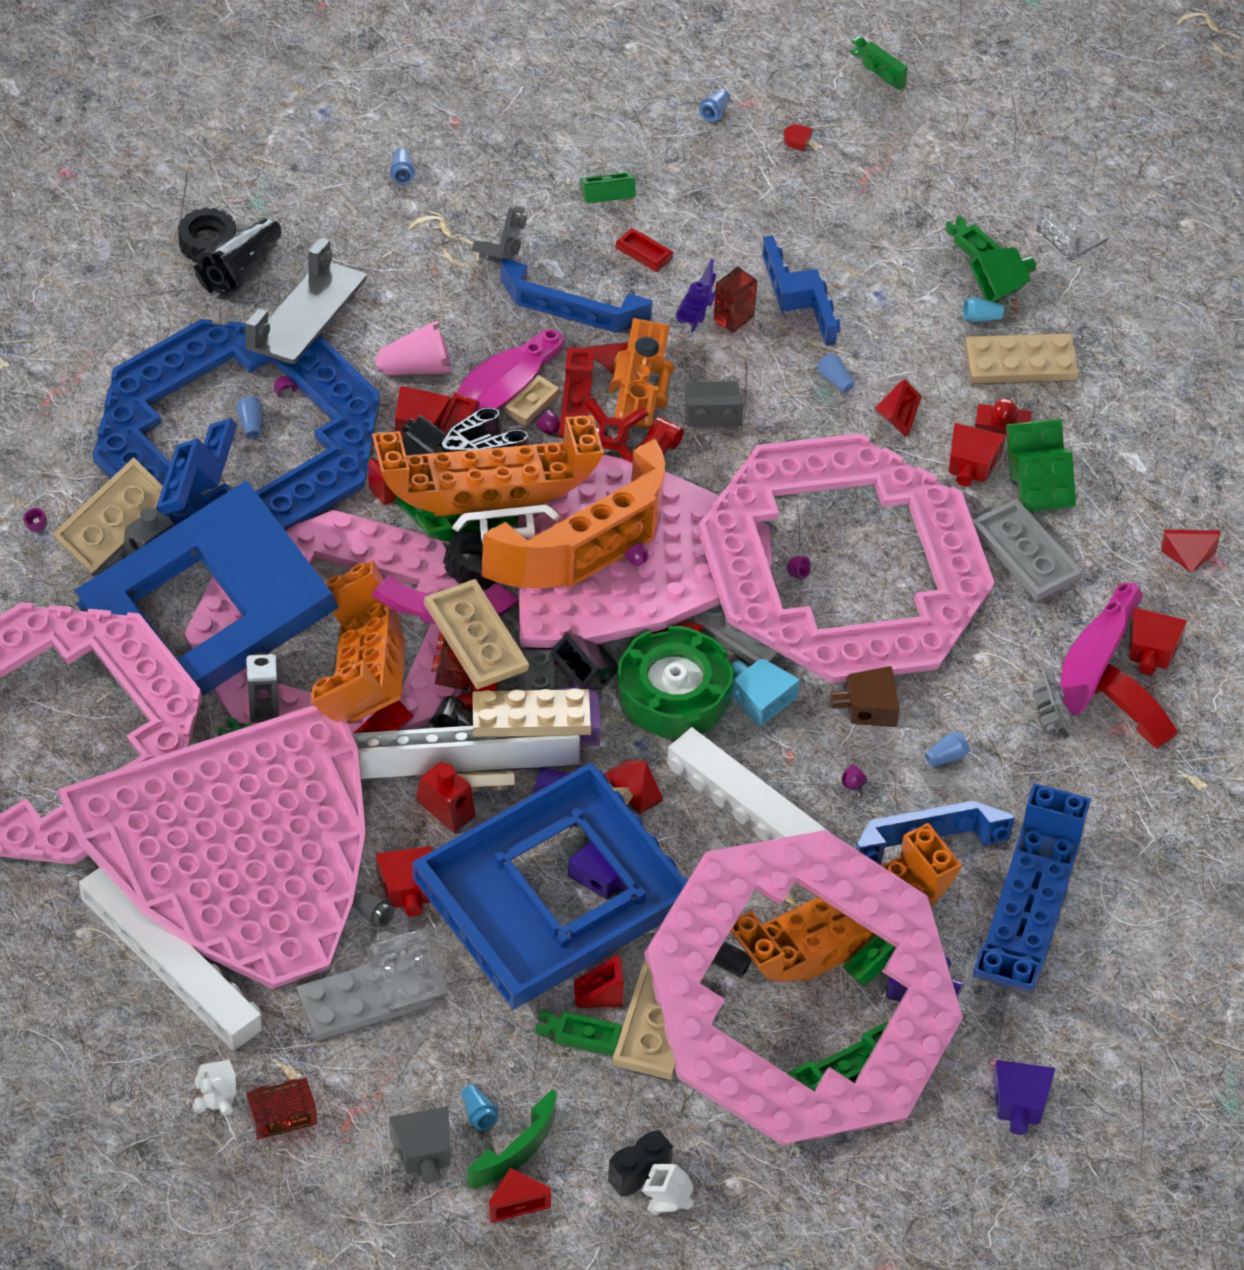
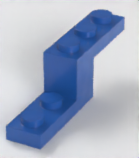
M774 236L763 237L762 257L781 312L812 307L825 346L836 344L837 333H840L841 330L838 317H834L832 298H828L826 295L827 285L825 279L820 278L818 269L789 273L788 265L782 262V248L780 245L777 246Z
M232 418L209 425L204 444L197 438L176 445L156 509L162 515L185 508L191 488L196 493L218 487L237 428V424Z

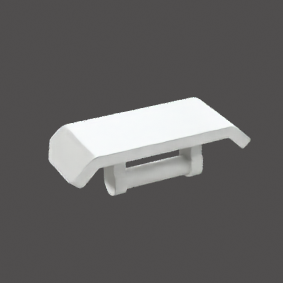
M547 505L473 512L461 515L452 526V529L460 532L470 521L480 520L483 545V534L489 531L487 519L526 515L527 527L513 529L524 538L530 540L536 535L533 514L546 513L557 522L562 516Z

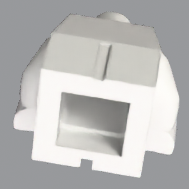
M230 1059L200 1065L194 1082L196 1088H200L204 1095L203 1098L198 1097L194 1100V1112L200 1114L206 1108H211V1110L220 1109L223 1116L231 1114L234 1111L232 1103L236 1096V1075Z
M653 1164L648 1175L650 1179L646 1180L642 1190L645 1195L653 1198L647 1210L653 1215H658L661 1212H674L678 1208L690 1209L694 1203V1200L690 1197L694 1186L687 1173L677 1164Z

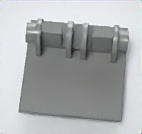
M1039 659L1045 683L1035 684L1033 695L1039 710L1043 729L1048 734L1054 735L1059 732V729L1065 728L1067 733L1071 734L1067 722L1072 721L1067 706L1062 701L1065 698L1059 682L1057 683L1052 668L1046 669L1042 660Z

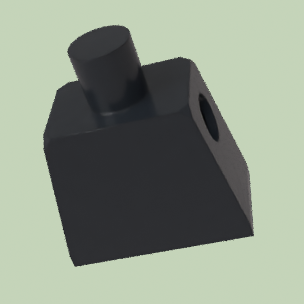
M566 632L550 652L580 689H603L618 671V664L600 644L593 643L582 636Z

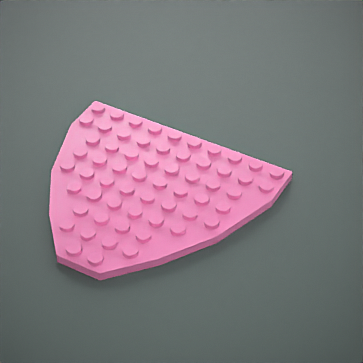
M603 455L593 472L577 487L545 503V505L553 508L562 516L558 522L546 513L533 514L536 535L553 527L556 523L571 517L577 511L594 504L597 500L610 495L620 487L631 483L633 463L625 459ZM665 472L661 517L655 529L654 540L645 544L649 553L647 562L640 566H635L626 557H623L571 588L566 585L553 588H519V647L554 648L566 632L582 636L584 639L596 644L641 635L649 630L651 632L663 630L668 626L677 624L720 605L718 592L698 533L700 521L710 511L719 495ZM526 515L518 516V528L527 527ZM762 521L755 522L770 571H772L770 528Z
M313 705L59 789L58 795L78 842L86 853L143 915L174 936L189 943L203 956L271 989L329 969L353 904L366 833L358 747L346 721L335 722Z

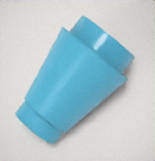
M974 296L971 299L966 298L964 301L963 318L969 320L970 323L1001 320L1003 317V304Z

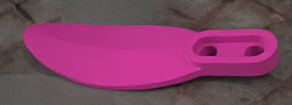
M554 329L543 330L521 347L512 348L488 358L467 375L456 393L479 401L480 406L478 410L483 408L498 410L524 390L536 377L540 367L563 350V335Z
M1128 582L1120 584L1115 589L1103 612L1086 627L1068 651L1062 667L1061 687L1065 696L1063 701L1070 713L1074 715L1081 714L1090 702L1112 655L1123 637L1127 621L1133 615L1134 608H1137L1143 598V594L1137 584Z

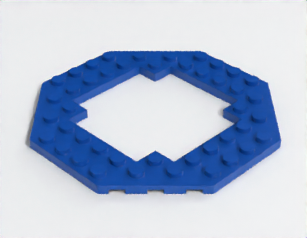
M200 319L114 367L112 370L111 384L104 404L105 410L103 418L101 417L98 440L93 452V462L109 479L134 457L163 486L171 462L143 435L161 424V417L150 405L234 358L249 373L272 361L286 376L293 379L297 387L332 420L314 431L315 439L326 449L325 451L255 491L285 531L298 523L314 518L365 487L368 462L373 443L372 434L375 431L380 403V392L321 335L315 339L295 364H291L247 350L245 323L228 321L227 325L212 324V320ZM224 483L202 495L201 493H196L191 488L185 508L164 515L174 525H177L232 489Z

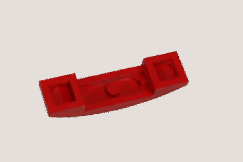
M567 348L559 438H564L565 417L589 415V409L585 402L591 398L594 349Z
M1108 664L1094 693L1097 695L1103 692L1138 724L1136 731L1154 748H1159L1176 736L1177 729L1154 698L1126 673Z

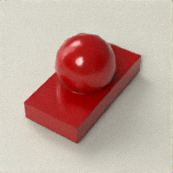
M1000 399L993 406L978 404L975 428L1007 434L1006 424L1030 422L1032 411L1017 409V405L1009 399Z

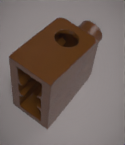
M892 666L849 674L846 679L845 691H831V708H848L851 723L897 727L899 705Z

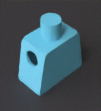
M759 659L750 667L740 660H737L731 666L733 667V677L735 678L732 696L759 727L798 698L800 680L765 659Z

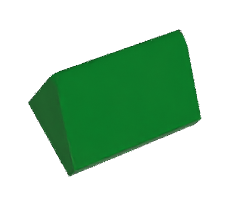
M629 172L579 179L586 203L634 198L636 196L635 178Z

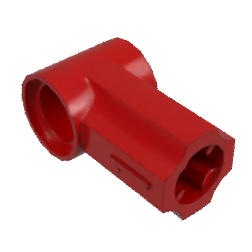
M659 416L653 421L648 435L637 448L655 439L664 455L668 449L674 450L677 448L683 438L684 429Z

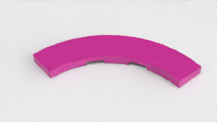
M390 575L383 580L372 594L374 598L402 614L408 612L421 617V621L436 624L424 605V598L429 596V594L410 588ZM498 583L493 584L484 591L499 617L507 613L518 601L517 597Z

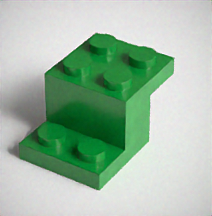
M1056 418L1006 424L1010 479L1018 483L1020 503L1029 512L1076 506L1073 452L1064 447L1062 419Z

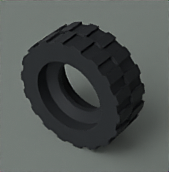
M217 208L193 210V212L187 213L181 219L180 225H178L181 252L185 254L186 258L192 259L196 263H198V260H195V258L203 250L209 249L236 234L235 221L225 211L217 210ZM203 230H215L221 234L219 239L210 242L199 241L194 237L197 232Z
M466 530L454 535L449 542L443 559L444 568L448 571L449 576L454 578L459 584L476 579L482 589H489L493 584L497 583L482 576L481 565L471 563L463 556V554H474L483 557L481 531Z

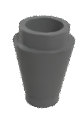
M361 889L355 891L352 906L372 926L384 927L390 923L395 909L389 900Z

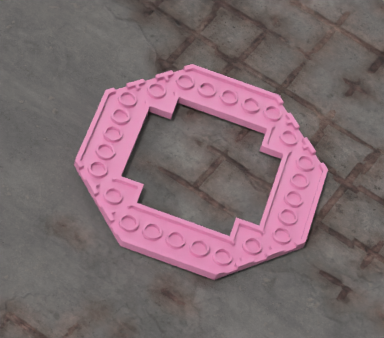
M861 433L756 445L750 457L742 464L730 484L722 491L698 526V533L727 623L831 684L846 682L847 676L852 673L892 666L893 675L939 669L995 583L962 491L953 486L948 488L936 481L938 477L919 466L915 469L903 462V457L886 447L883 450L869 442L870 438ZM874 484L882 507L908 504L938 590L917 592L915 594L914 602L920 617L818 630L810 606L783 609L755 522L777 520L779 511L774 496Z
M336 510L303 521L286 530V533L311 565L315 558L351 568L359 563L366 564L374 560L382 576L387 577L390 575L396 580L418 585L417 591L429 595L460 585L454 578L449 576L448 571L444 568L445 546L440 540L429 538L426 534ZM212 577L185 632V641L190 649L195 648L243 617L214 577ZM431 623L402 687V697L399 701L414 717L400 730H414L429 725L428 721L432 720L442 699L446 696L457 697L463 695L470 678L468 680H458L440 675L441 659L448 642L438 626ZM247 668L213 689L221 705L225 707L230 717L235 718L239 722L240 727L244 728L247 723L252 725L261 723L250 722ZM277 683L279 716L313 706L311 692ZM259 690L258 698H268V690ZM374 713L367 715L353 723H350L349 720H347L346 723L351 731V734L355 730H357L366 720H368Z
M21 602L0 615V678L54 646L68 665L92 650L95 652L149 721L126 735L128 742L140 757L124 767L190 745L202 699L201 690L140 614L116 615L112 614L111 611L88 609V612L75 611L72 607L49 605V608L34 607L33 603ZM25 798L8 810L0 813V857L76 864L88 856L78 842L63 805L41 818Z
M827 830L705 852L644 952L647 965H650L654 981L652 984L658 1006H661L665 1023L663 1025L669 1048H672L675 1058V1070L678 1079L782 1146L809 1139L814 1140L833 1136L837 1133L851 1130L857 1131L871 1128L880 1124L904 1121L908 1118L963 1019L928 896ZM795 882L895 946L896 948L882 972L908 988L856 1081L853 1083L829 1067L814 1091L712 1026L711 1023L725 999L700 984L701 979L754 890L781 905Z

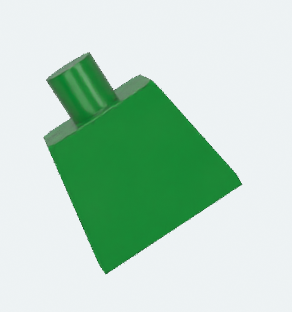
M1015 247L981 251L968 262L985 300L995 303L1021 290L1030 281L1029 273L1036 270L1034 258L1032 256L1021 258Z

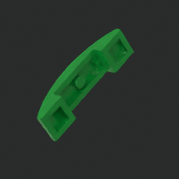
M426 511L416 513L415 518L427 537L440 541H451V538L458 534L457 531L452 529V526L463 514L435 516L434 512ZM518 516L487 519L488 530L496 528L504 522L511 526L518 522ZM480 520L470 521L461 531H481Z
M888 1022L863 1033L860 1042L821 1062L814 1064L810 1060L786 1074L813 1091L829 1067L850 1081H856Z
M553 1089L549 1091L531 1108V1125L499 1156L488 1149L467 1169L468 1186L476 1188L505 1177L510 1168L516 1170L537 1151L548 1135L555 1118L557 1105L556 1091Z

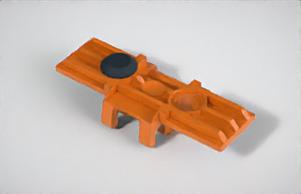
M633 318L627 350L619 351L616 355L613 365L615 373L609 385L610 393H615L616 388H620L614 417L623 420L644 406L649 415L634 426L650 428L655 407L665 408L668 405L667 390L670 374L674 371V364L671 361L664 360L670 325ZM650 373L659 374L657 386L648 384Z

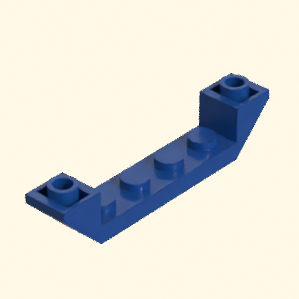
M508 259L501 260V281L518 306L614 333L630 329L633 318L651 321L653 300L627 293L621 308L611 304L527 282L528 265Z
M968 801L873 819L866 826L857 843L856 850L881 865L885 847L901 845L903 835L927 823L931 825L939 837L973 831L984 845L1010 840L1015 817L1011 813L975 801Z

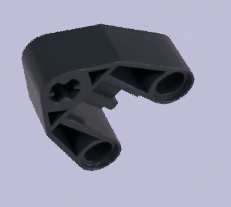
M483 408L451 428L442 442V451L455 452L529 445L527 432L523 430H512L501 434L499 411L494 408Z

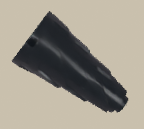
M261 219L244 231L236 233L209 249L203 250L195 258V260H198V263L194 265L196 277L202 287L210 294L214 291L220 293L217 298L227 299L235 295L241 286L255 273V269L266 259V255L278 244L277 241L281 237L279 223L271 219Z

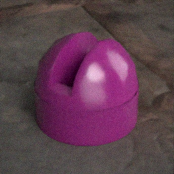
M280 376L274 382V391L279 398L282 397L280 392L283 389L291 387L294 392L297 391V385L289 376Z
M548 410L540 417L536 427L546 434H553L559 429L560 420L556 414Z
M40 508L29 509L23 516V521L31 532L37 533L42 529L44 530L47 526V517ZM38 517L39 522L34 523L33 519Z
M639 542L628 549L624 556L632 565L640 566L647 562L649 553L644 543Z
M795 556L789 560L790 563L786 566L789 575L800 579H805L809 576L811 562L808 557Z
M851 764L843 772L841 778L842 784L850 790H857L867 782L865 774L854 764Z

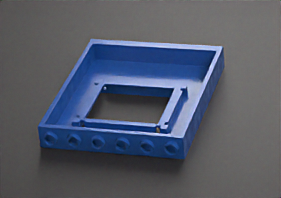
M247 480L75 589L80 599L76 602L80 611L88 612V609L107 610L116 615L138 613L167 647L136 604V601L202 560L243 616L176 659L200 688L202 696L247 668L246 657L249 655H254L257 652L270 653L339 608L332 592ZM193 550L197 552V554L194 556H192L191 554ZM133 590L135 594L130 596L129 591Z
M591 762L412 862L413 880L512 1010L662 924L688 881L687 877L683 878L679 873L672 857L666 856L660 849L656 837L653 834H648L643 828L639 816L635 812L631 813L627 808L623 796L611 788L604 772L597 770ZM577 823L619 875V878L628 890L562 927L511 860Z

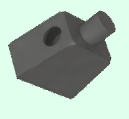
M156 508L143 509L140 512V518L125 529L122 559L174 527V523L168 517L162 515Z
M257 652L254 655H249L246 659L250 722H264L279 717L276 656L266 652ZM261 689L268 690V698H258V691Z
M448 1107L389 1117L390 1137L405 1172L409 1174L421 1172L422 1181L427 1184L439 1181L441 1179L439 1168H445L450 1165Z

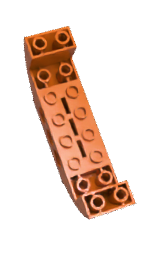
M593 415L565 417L563 442L406 456L400 431L372 434L381 474L387 486L406 503L422 510L434 512L435 516L545 505L546 502L566 494L583 482L597 467L604 455Z
M653 439L633 451L631 483L597 500L587 508L577 511L571 517L556 523L553 527L539 535L533 536L530 540L527 541L506 522L483 534L482 576L500 584L519 588H553L563 585L571 588L625 557L624 553L639 542H643L645 545L654 540L655 529L661 517L665 461L657 441Z
M374 560L366 564L359 563L349 572L341 576L335 575L325 583L332 592L339 607L333 611V614L340 623L336 670L334 676L330 678L323 677L312 686L311 702L321 713L335 722L349 720L350 723H353L400 700L402 697L406 639L402 633L397 611L372 596L375 589L384 580Z
M929 823L903 835L901 855L881 865L927 895L930 907L947 891L962 868V864ZM819 897L765 924H762L754 912L750 911L738 917L731 929L732 934L761 973L768 979L778 982H793L803 979L808 981L848 961L876 935Z

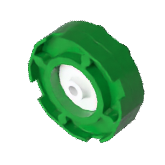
M668 626V631L652 635L649 630L633 639L619 660L617 698L623 713L634 725L662 738H679L691 727L700 734L710 730L717 725L731 703L733 667H731L727 659L726 650L714 638L691 628Z

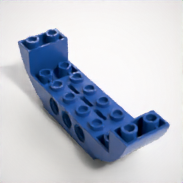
M1037 783L1033 784L1026 806L1022 830L985 945L981 947L973 971L974 978L1034 994L1067 893L1091 798Z

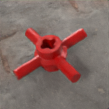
M594 397L587 400L585 405L598 422L597 431L602 447L608 450L617 449L623 459L633 463V453L626 444L629 436L628 429L649 415L647 410L642 406L621 420L616 417H607ZM609 429L616 431L617 437L613 439L612 436H608L607 431Z

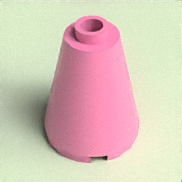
M439 321L431 322L379 349V355L375 356L378 371H384L385 376L451 373L452 369L450 366H446L451 363L444 335H440V331L437 329L441 327Z

